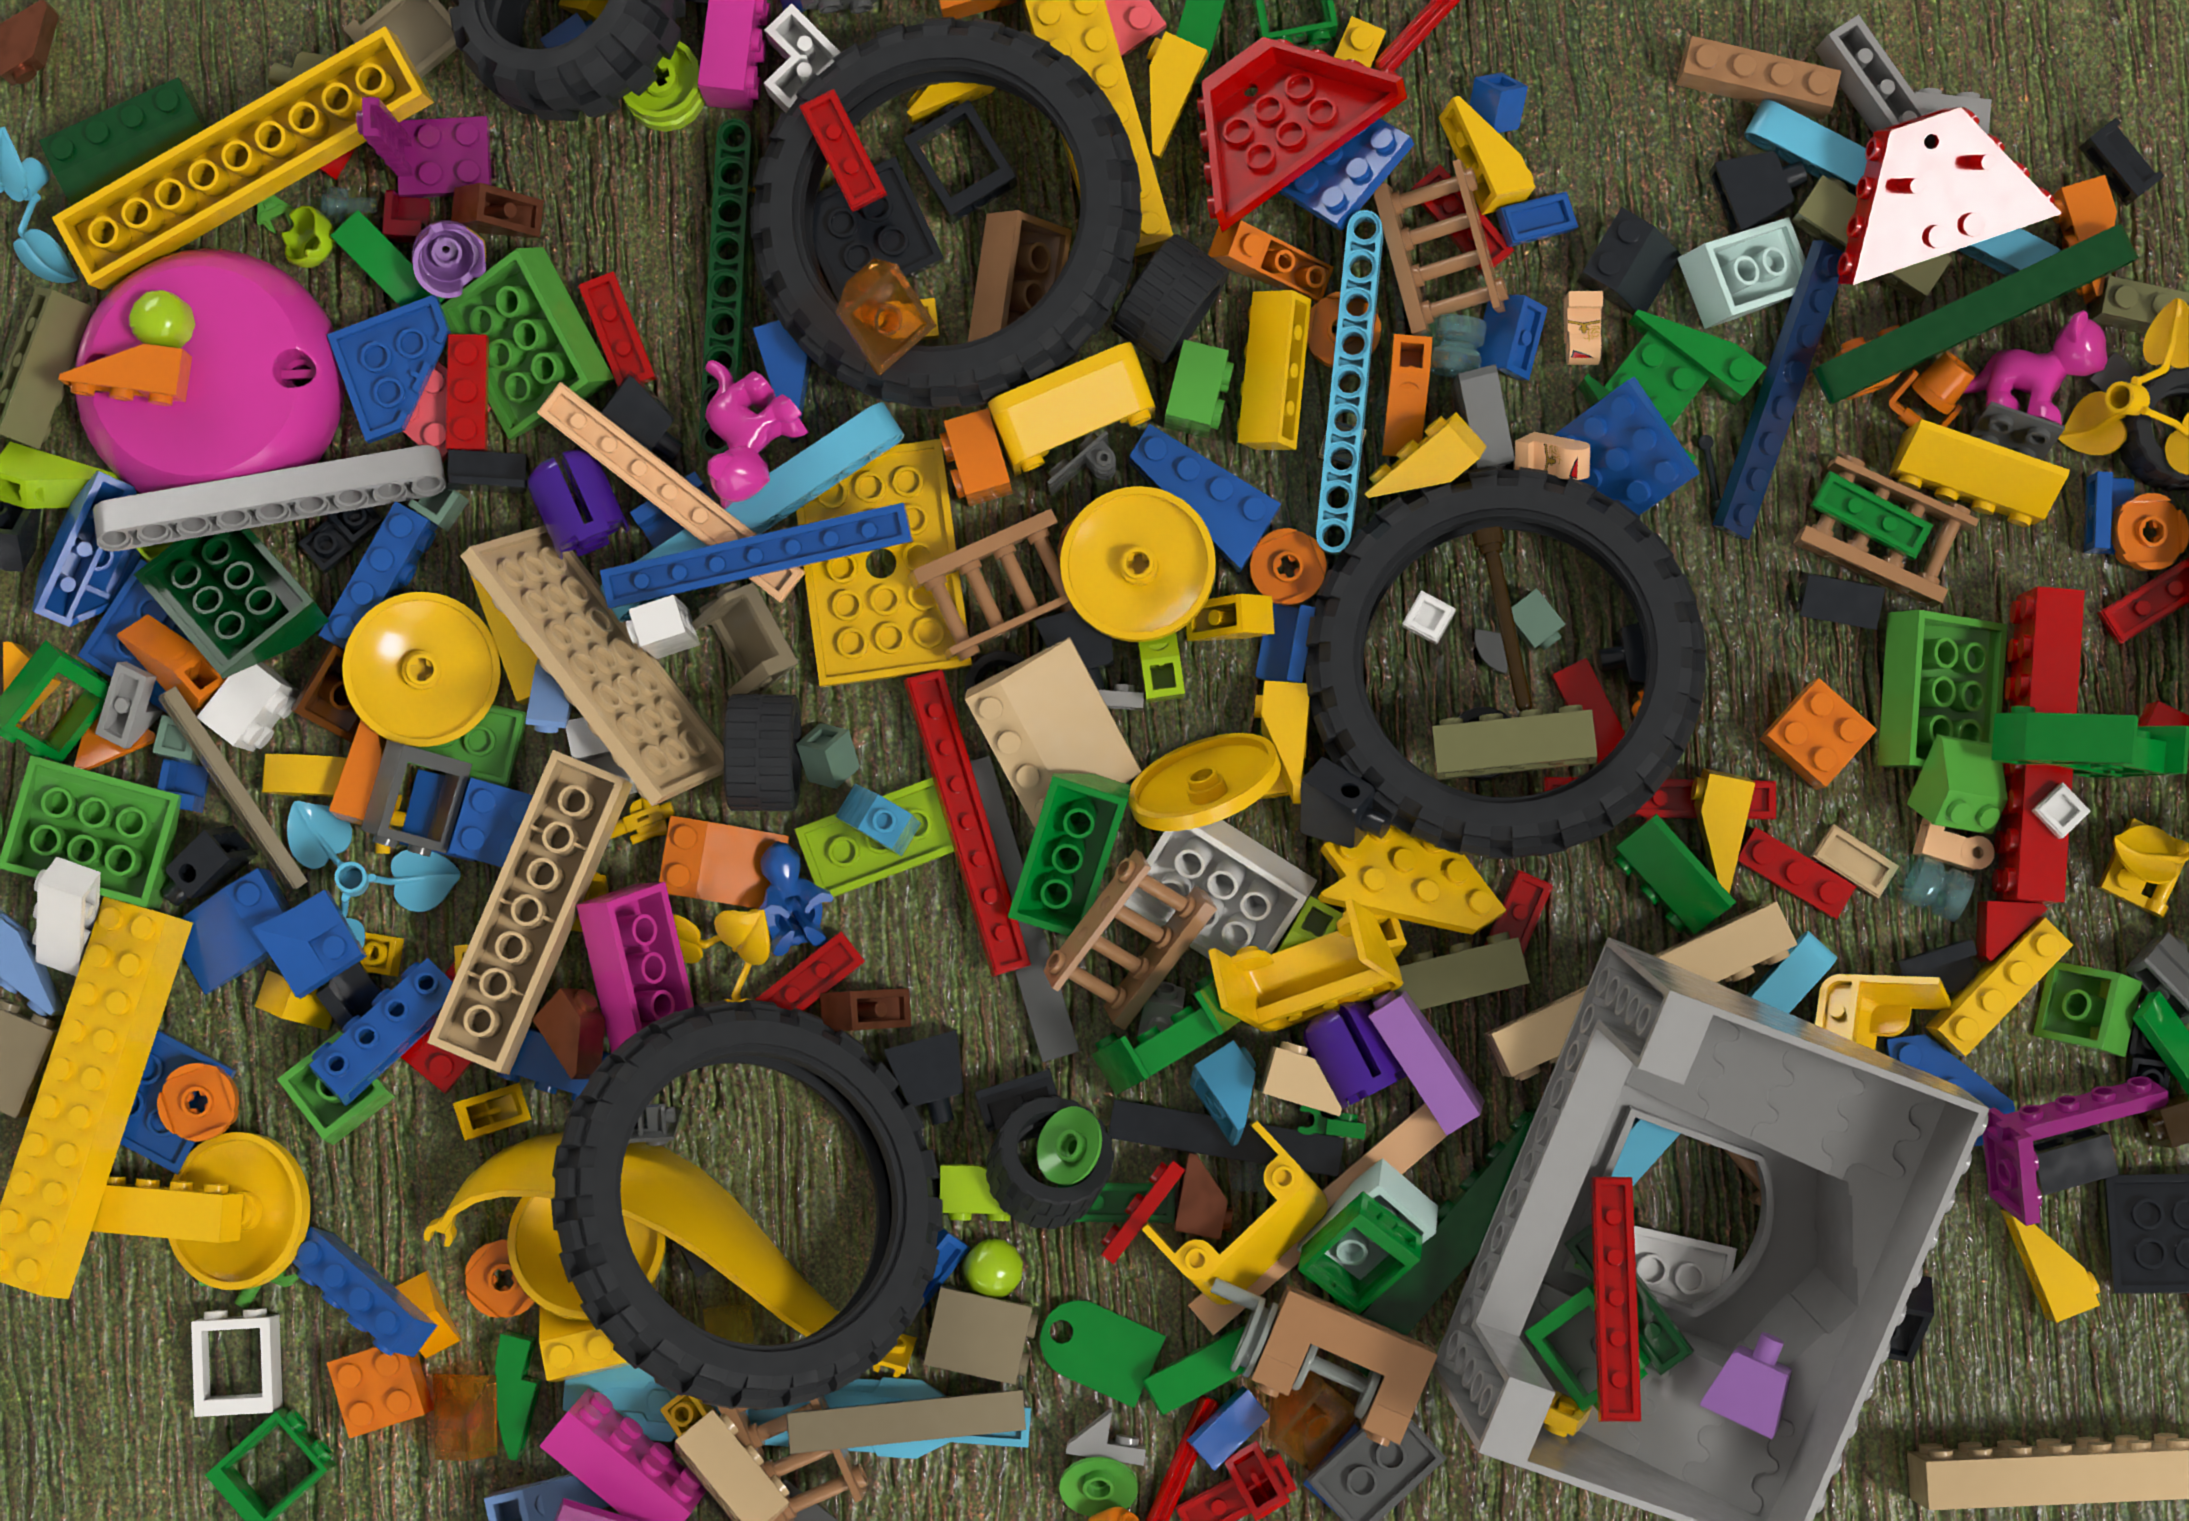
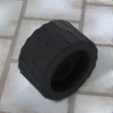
M1179 234L1172 235L1158 249L1131 286L1115 314L1111 325L1112 330L1161 365L1169 363L1182 348L1183 340H1188L1213 305L1229 275L1228 268Z
M2189 367L2169 370L2167 373L2142 385L2149 392L2150 404L2148 407L2154 410L2159 400L2170 395L2189 400ZM2140 414L2137 416L2127 415L2121 419L2127 427V438L2119 448L2122 462L2131 470L2130 473L2144 481L2146 485L2158 487L2161 490L2182 491L2189 489V475L2179 473L2173 469L2166 459L2165 452L2157 444L2152 431V417Z
M732 694L727 704L724 731V785L729 809L731 811H795L799 802L802 766L796 746L802 739L801 712L798 697L796 695Z
M1042 1096L1022 1103L1018 1109L1009 1114L990 1148L991 1151L986 1160V1180L990 1186V1193L993 1199H996L999 1203V1207L1019 1223L1022 1222L1029 1225V1227L1037 1229L1046 1228L1047 1230L1073 1224L1075 1220L1081 1219L1086 1215L1089 1208L1093 1206L1111 1175L1112 1163L1114 1161L1113 1142L1110 1134L1105 1129L1106 1126L1097 1117L1096 1119L1100 1124L1102 1132L1101 1152L1095 1166L1082 1179L1081 1183L1067 1188H1055L1044 1185L1031 1177L1019 1160L1017 1144L1027 1139L1039 1138L1046 1122L1059 1110L1077 1106L1090 1111L1092 1114L1094 1113L1089 1108L1078 1104L1079 1102L1063 1099L1060 1096Z

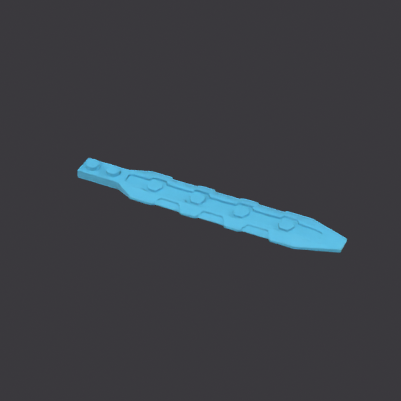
M631 1365L565 1380L564 1411L568 1412L584 1392L590 1388L594 1393L599 1392L605 1395L612 1402L613 1408L624 1418L629 1417L635 1420L642 1427L643 1433L652 1441L671 1442L673 1439H678V1436L660 1411L664 1405L678 1394L655 1383L654 1378L642 1369H634ZM883 1377L881 1380L856 1379L839 1390L824 1395L829 1408L946 1397V1395L922 1379ZM808 1401L775 1409L754 1410L749 1408L745 1411L751 1424L757 1423L759 1426L811 1402ZM711 1405L721 1416L718 1406ZM1024 1406L1026 1430L848 1448V1451L872 1452L880 1457L917 1459L949 1442L1028 1448L1031 1406ZM787 1431L765 1440V1445L788 1447Z

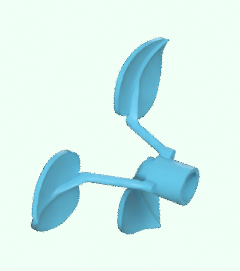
M4 126L0 127V193L5 191L11 199L17 202L22 200L29 201L18 227V234L21 238H18L13 243L14 250L25 267L36 276L55 283L74 282L80 276L73 271L67 256L59 244L50 235L41 230H27L35 205L41 200V196L37 192L49 181V172L40 161L34 158H26L21 163Z
M294 801L291 806L287 821V837L290 850L296 860L307 868L319 869L329 859L338 867L335 872V883L343 893L341 896V912L362 948L365 943L364 926L358 920L346 918L350 898L362 895L367 890L369 883L395 885L394 897L399 905L412 912H425L443 902L461 877L459 869L446 857L435 852H431L430 857L407 850L394 856L391 861V871L394 878L367 874L359 863H344L336 855L344 852L351 843L352 827L350 822L337 819L329 811L330 806L303 801Z

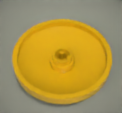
M1133 486L1113 490L1098 497L1078 514L1069 527L1063 542L1060 570L1066 594L1074 609L1086 623L1102 634L1118 640L1146 642L1172 635L1189 624L1198 615L1207 602L1213 588L1216 573V557L1213 541L1207 526L1189 504L1174 494L1161 489Z
M412 592L397 595L379 603L368 611L352 631L345 647L342 662V678L345 692L357 716L379 736L411 747H432L446 744L472 730L491 708L497 695L501 674L497 646L491 632L482 619L461 602L445 595L430 592Z
M1230 733L1204 738L1167 753L1145 768L1131 784L1128 804L1135 820L1148 829L1181 831L1202 827L1228 818L1260 799L1277 781L1281 771V763L1273 743L1260 735Z
M224 1133L214 1139L206 1140L195 1147L188 1154L179 1174H174L172 1181L194 1182V1189L204 1190V1184L229 1185L228 1192L244 1193L240 1241L216 1243L168 1238L176 1258L191 1276L214 1288L244 1290L259 1287L270 1282L284 1272L295 1259L298 1248L304 1242L308 1231L311 1208L310 1195L301 1167L292 1154L281 1144L269 1137L255 1133Z
M522 1197L513 1212L507 1238L508 1257L514 1276L524 1292L546 1311L567 1319L589 1321V1318L580 1306L583 1302L573 1282H568L559 1256L562 1249L558 1231L553 1230L551 1199ZM623 1215L626 1234L632 1251L643 1273L652 1285L658 1276L664 1260L666 1236Z

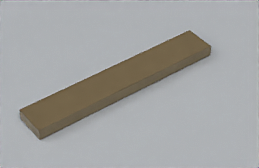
M175 686L158 696V700L285 887L293 890L308 882L177 687Z
M1022 1389L786 1412L790 1454L1026 1430Z

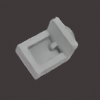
M1114 684L1113 691L1099 690L1108 709L1143 711L1144 693L1137 692V686Z
M1161 982L1143 1006L1138 1036L1156 1025L1161 1032L1173 1024L1170 1017L1183 1009L1185 988L1177 987L1170 982Z

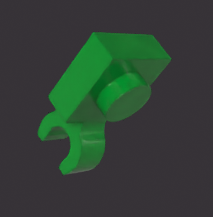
M1304 1105L1300 1106L1299 1111L1310 1112L1314 1117V1122L1309 1127L1297 1126L1298 1132L1305 1135L1321 1133L1365 1139L1366 1124L1357 1122L1358 1114L1341 1112L1340 1116L1335 1115L1334 1119L1324 1118L1319 1110Z

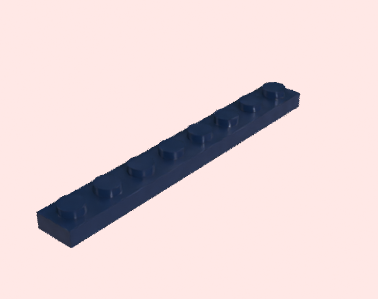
M1813 240L1712 524L1738 539L1749 540L1839 286L1837 284L1839 279L1837 266L1844 252L1824 240Z

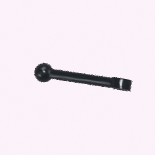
M1703 435L1698 439L1697 446L1704 453L1713 499L1710 508L1714 513H1717L1721 499L1711 454L1714 441L1711 436Z

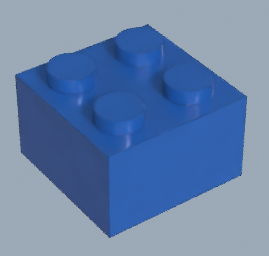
M470 777L448 853L503 867L533 795Z

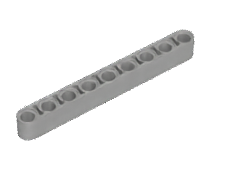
M420 445L101 501L93 508L96 542L99 548L105 551H122L385 505L395 501L402 502L425 498L441 493L446 488V479L440 451L434 446Z

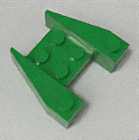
M1638 309L1627 324L1644 336L1605 387L1587 374L1578 388L1592 407L1617 387L1635 376L1670 428L1705 383L1733 405H1736L1767 367L1736 343ZM1684 448L1693 462L1696 457Z
M2012 706L2011 713H1994L1991 757L1993 761L2014 765H2054L2073 769L2074 776L2085 778H2128L2187 774L2189 726H2138V715L2036 713L2035 707Z
M1213 973L1195 983L1198 991L1191 995L1199 1009L1194 1011L1191 1005L1175 1013L1170 1017L1173 1022L1171 1026L1160 1032L1156 1025L1137 1036L1136 1039L1139 1045L1136 1047H1132L1126 1035L1118 1038L1115 1032L1095 1043L1098 1051L1093 1053L1092 1056L1115 1095L1148 1079L1153 1074L1216 1036L1221 1035L1241 1021L1221 1009Z

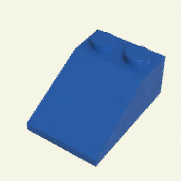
M256 868L227 885L181 918L193 923L183 957L205 995L271 958L251 928L292 908L270 870Z

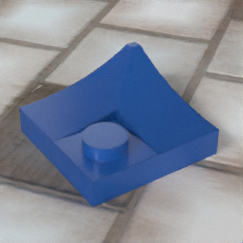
M325 889L292 909L251 928L277 965L295 997L300 999L367 957L331 893Z

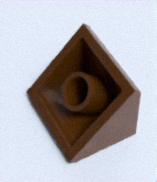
M331 643L291 710L353 743L361 719L350 705L343 684L342 662L345 650Z

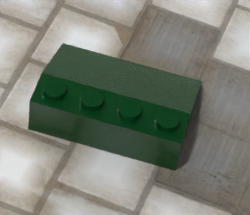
M177 77L39 140L54 176L72 206L208 128V125L192 90Z
M250 528L175 541L133 574L223 679L299 646L329 622L314 600Z

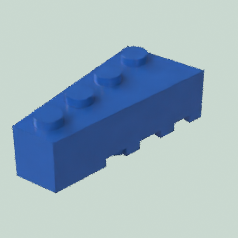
M1151 424L1148 425L1129 456V464L1153 488L1174 494L1184 500L1199 514L1209 530L1215 551L1240 575L1254 549L1277 515L1281 503Z

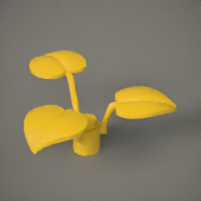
M2175 298L2153 320L2143 342L2145 360L2152 365L2162 366L2140 377L2133 376L2130 383L2118 381L2113 383L2107 392H2093L2081 399L2064 425L2065 430L2058 438L2063 444L2075 451L2089 455L2101 456L2111 454L2119 449L2127 438V427L2121 419L2127 415H2147L2177 429L2167 438L2165 444L2166 459L2173 469L2179 473L2189 475V412L2181 424L2176 419L2148 407L2150 404L2149 392L2142 386V383L2167 373L2170 365L2178 369L2189 367V306L2183 299Z
M2138 825L2113 838L2115 852L2123 866L2135 877L2148 883L2165 884L2171 882L2177 875L2175 863L2181 864L2189 860V851L2182 855H2175L2176 845L2174 840L2164 830L2155 826Z
M750 909L748 912L723 911L714 920L717 935L707 940L700 939V931L695 924L684 917L673 914L685 963L693 964L699 962L703 957L702 949H707L721 940L726 945L732 947V951L737 952L746 961L731 994L732 1000L724 999L727 1002L745 1001L746 998L741 999L740 992L751 966L764 964L770 953V933L768 931L765 911L759 909Z

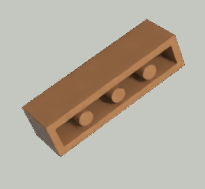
M1691 36L1683 51L1676 85L1759 105L1764 99L1772 100L1801 115L1824 119L1833 108L1841 70Z

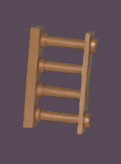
M1460 159L1452 161L1456 173L1455 177L1402 194L1399 191L1393 192V189L1387 183H1383L1373 193L1411 333L1415 336L1433 334L1430 323H1434L1437 317L1491 301L1492 307L1497 313L1506 311L1503 301L1509 299L1508 291L1503 277L1496 278L1473 191L1478 189L1477 179L1473 168L1466 169L1465 164ZM1461 191L1466 213L1410 230L1409 227L1403 228L1400 214L1405 213L1406 208ZM1471 227L1476 245L1475 250L1420 267L1419 263L1413 264L1410 251L1415 249V245ZM1481 264L1487 286L1430 303L1429 300L1423 301L1420 287L1425 286V281Z
M1850 455L1835 457L1829 462L1828 470L1839 474V476L1852 483L1854 481L1874 490L1873 494L1885 500L1890 497L1908 505V512L1919 518H1922L1923 513L1945 522L1923 572H1918L1917 575L1903 569L1905 566L1902 563L1904 556L1891 549L1888 556H1883L1882 559L1869 554L1867 544L1870 538L1857 531L1853 539L1848 540L1847 543L1834 538L1832 527L1836 520L1824 514H1821L1817 524H1812V527L1806 525L1800 529L1792 545L1932 608L1942 604L1948 589L1938 585L1940 580L1937 577L1958 530L1961 529L1967 532L1977 526L1979 519L1971 516V511L1960 504L1950 502L1946 505L1864 468L1865 463Z
M1048 509L916 568L908 575L914 590L922 586L925 587L926 591L931 590L956 645L944 652L947 660L954 656H957L959 661L968 659L980 653L981 651L978 646L1058 609H1061L1062 613L1074 609L1063 586L1060 562L1048 539L1051 536L1049 530L1057 523L1052 509ZM1027 539L1030 545H1035L1059 596L1058 599L1040 607L1014 555V552L1017 551L1014 545ZM994 555L995 560L1000 559L1025 614L1007 622H1004L979 569L982 567L980 560ZM958 570L961 576L966 575L990 627L989 630L972 638L969 637L945 586V583L948 582L945 576Z
M1137 849L1132 852L1129 858H1125L1120 862L1114 878L1062 947L1050 955L1046 968L1043 970L1051 987L1056 991H1059L1067 979H1070L1106 1001L1104 1008L1112 1023L1123 1030H1126L1217 910L1208 893L1199 887L1194 886L1188 895L1182 896L1149 876L1148 872L1151 870V867L1142 852ZM1137 887L1175 909L1174 914L1165 925L1160 927L1124 905ZM1114 918L1152 940V943L1142 956L1136 957L1101 936ZM1091 948L1129 970V973L1119 986L1112 987L1078 967Z
M821 1396L791 1412L829 1408L825 1397ZM718 1406L721 1415L725 1413L737 1427L739 1432L734 1436L742 1446L752 1445L761 1456L764 1463L760 1467L769 1478L775 1474L781 1480V1476L830 1454L835 1456L843 1475L790 1498L787 1495L785 1498L789 1501V1505L774 1521H794V1518L797 1517V1512L847 1490H850L855 1503L863 1500L866 1493L865 1487L869 1485L862 1465L860 1463L854 1464L848 1448L795 1453L775 1462L773 1459L767 1460L761 1446L765 1445V1440L787 1431L786 1414L758 1426L757 1423L751 1424L745 1411L749 1408L729 1409Z

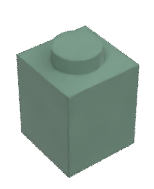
M1537 588L1512 607L1517 634L1531 651L1538 646L1545 651L1562 637L1558 630L1565 623Z

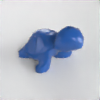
M777 841L768 847L761 857V872L771 884L765 890L763 904L759 910L765 911L768 931L772 937V953L776 956H783L789 951L790 946L809 942L813 946L820 947L828 941L820 927L823 911L822 902H832L833 896L830 891L816 886L807 879L800 878L801 864L798 853L787 843Z

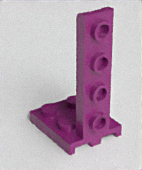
M362 97V110H358L356 116L358 132L360 135H363L368 145L375 149L377 155H380L385 164L398 176V195L400 197L454 196L455 187L480 182L492 186L490 120L487 116L403 120L398 122L379 98Z
M2139 1076L2128 1079L2127 1083L2111 1087L2098 1086L2085 1094L2060 1096L2054 1102L2042 1105H2025L2019 1108V1111L2003 1114L1996 1108L1989 1109L1987 1114L1988 1124L1983 1133L1989 1196L2025 1226L2040 1223L2039 1207L2042 1205V1195L2037 1186L2036 1171L2039 1169V1161L2034 1151L2033 1141L2164 1107L2169 1100L2168 1091L2150 1078Z

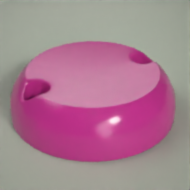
M209 248L184 250L162 256L136 269L113 287L98 305L80 341L75 368L144 344L133 335L132 329L129 326V315L134 303L146 292L164 290L177 295L189 304L195 320L192 337L182 347L192 356L186 402L173 401L172 406H160L149 403V397L134 396L133 401H121L110 398V392L95 391L94 396L75 394L81 423L97 454L114 474L123 482L135 487L138 493L142 494L316 464L322 458L340 422L346 386L327 334L335 331L331 321L320 304L305 287L288 273L266 261L245 253ZM312 379L309 383L300 387L295 384L296 380Z

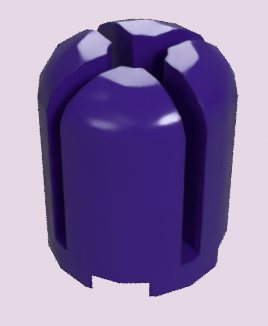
M585 450L563 452L562 465L585 517L586 524H584L554 457L541 462L528 479V489L552 540L558 558L563 560V552L576 550L578 557L609 545L608 536L623 527L625 534L630 529L601 463Z
M1366 1001L1343 1002L1339 1004V1010L1329 1009L1311 1019L1303 1032V1042L1306 1048H1308L1311 1057L1319 1065L1342 1109L1348 1107L1346 1098L1349 1104L1352 1105L1397 1082V1079L1399 1081L1407 1077V1074L1369 1018V1014L1374 1008Z

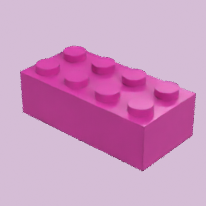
M767 0L708 1L698 87L707 106L752 111L753 99H760L762 79L757 77L758 63H764L766 56V40H762L763 26H769L771 18V3H767Z
M665 882L633 884L576 904L601 1011L605 1017V1028L611 1053L624 1043L625 1040L652 1022L675 1011L679 1012L694 1007Z
M590 1388L584 1392L540 1445L544 1451L617 1512L639 1521H685L707 1491L688 1467L684 1468L673 1459L672 1452L665 1445L659 1442L654 1443L643 1433L642 1427L635 1420L629 1417L624 1418L613 1408L612 1402L605 1395L599 1392L594 1393Z

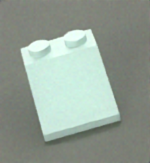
M1789 217L1704 243L1677 258L1704 329L1737 319L1792 298L1806 262Z
M1382 1158L1353 1181L1326 1212L1324 1217L1298 1244L1297 1251L1301 1253L1302 1246L1362 1191L1423 1236L1422 1244L1436 1234L1438 1206ZM1355 1227L1325 1253L1359 1280L1365 1277L1389 1255L1387 1251Z

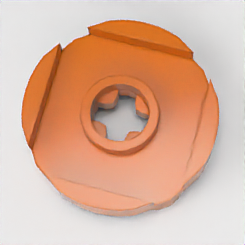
M1341 291L1327 295L1310 309L1307 339L1310 355L1330 368H1333L1336 333H1332V326L1337 327ZM1355 298L1348 304L1347 311L1353 316H1361L1367 311L1368 302L1361 298ZM1375 314L1372 354L1375 352L1381 336V322L1378 314ZM1352 336L1344 342L1343 350L1351 355L1358 354L1363 350L1365 342L1360 337Z
M2146 493L2132 497L2124 504L2115 508L2111 522V541L2115 549V556L2120 563L2130 565L2140 571H2155L2169 567L2174 563L2173 561L2177 559L2178 555L2184 552L2189 541V525L2181 509L2177 510L2173 504L2168 502L2171 499L2158 493ZM2146 522H2149L2150 529H2156L2157 535L2152 537L2150 542L2143 535V528H2145Z
M1283 528L1270 532L1260 540L1252 553L1249 573L1253 586L1260 595L1272 596L1273 604L1295 606L1308 601L1316 594L1324 581L1327 562L1324 551L1319 546L1317 540L1295 529ZM1287 557L1290 562L1296 561L1299 567L1294 570L1293 577L1288 578L1285 573L1279 574L1277 568L1282 565V558Z
M192 1063L177 1068L167 1077V1081L163 1085L162 1092H159L157 1099L159 1117L166 1129L185 1140L193 1142L206 1141L220 1136L236 1121L239 1114V1093L236 1084L223 1068L216 1065ZM199 1091L201 1096H206L208 1099V1103L204 1105L205 1110L200 1113L198 1108L191 1109L189 1106V1102L194 1100L193 1093Z
M507 1239L483 1245L471 1256L466 1265L465 1283L468 1299L477 1310L489 1317L508 1318L524 1313L535 1302L524 1292L514 1274L511 1277L514 1282L511 1288L505 1285L500 1289L496 1285L499 1278L495 1273L498 1269L503 1272L509 1269L513 1273L508 1257Z

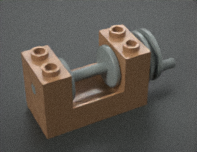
M1216 1277L1210 1291L1211 1293L1252 1310L1232 1358L1230 1371L1236 1372L1238 1366L1243 1367L1242 1376L1248 1378L1251 1374V1380L1255 1381V1388L1277 1398L1280 1392L1289 1396L1291 1389H1300L1310 1370L1360 1392L1354 1414L1355 1417L1359 1418L1368 1439L1386 1447L1389 1446L1390 1441L1401 1444L1438 1356L1431 1346L1289 1284L1286 1285L1279 1304L1273 1302L1268 1309L1264 1307L1265 1298ZM1318 1347L1369 1369L1367 1378L1315 1356Z

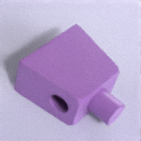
M1761 1332L1754 1351L1739 1345L1703 1397L1700 1406L1772 1439L1780 1427L1792 1375L1790 1367L1777 1362L1784 1341L1769 1333Z

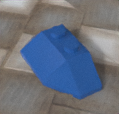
M98 470L71 502L39 571L32 608L33 612L65 626L72 627L83 620L108 610L135 569L141 554L136 548L114 552L99 548L96 542L93 508L104 500L137 495L135 487Z

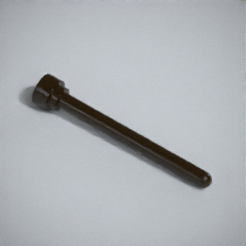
M1501 526L1483 528L1472 533L1474 548L1479 550L1481 557H1485L1516 707L1520 712L1531 710L1532 701L1500 553L1503 552L1502 545L1506 543L1503 528Z

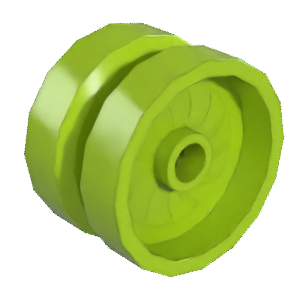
M679 41L671 60L662 57L653 70L658 78L640 96L631 91L622 97L635 119L649 129L664 132L682 129L694 121L705 105L704 98L698 87L700 64L690 48ZM661 82H667L662 86H658Z

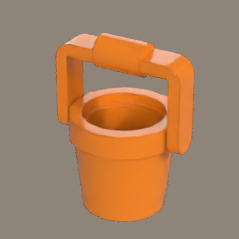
M1946 351L1922 374L1913 370L1890 395L1889 406L1898 414L1897 418L1909 428L1923 419L1908 406L1904 407L1897 401L1911 385L1916 393L1928 404L1941 413L1946 414L1938 425L1947 427L1962 410L1963 407L1956 404V402L1976 375L1960 358Z

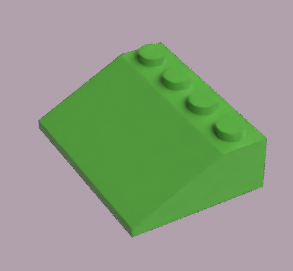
M544 247L516 248L482 276L466 286L460 296L451 298L441 305L452 334H486L489 337L488 402L509 440L515 439L547 421L537 411L559 382L564 383L586 400L614 380Z
M1925 610L1888 612L1877 766L1921 771L1937 734L1988 744L1993 743L1994 713H2002L2008 624Z
M30 755L1 852L0 869L37 878L42 869L47 870L54 859L59 857L101 872V896L145 908L160 910L164 897L162 889L168 884L170 877L166 873V867L173 860L182 796Z

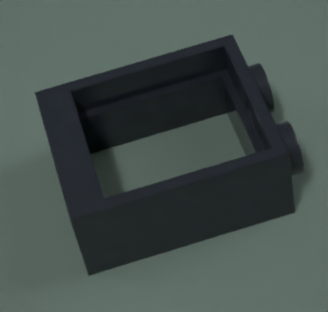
M969 99L962 104L959 101L949 104L940 111V117L930 123H927V121L917 123L907 131L908 136L903 138L906 150L952 224L1017 186L1014 172ZM967 119L998 170L950 197L920 146Z

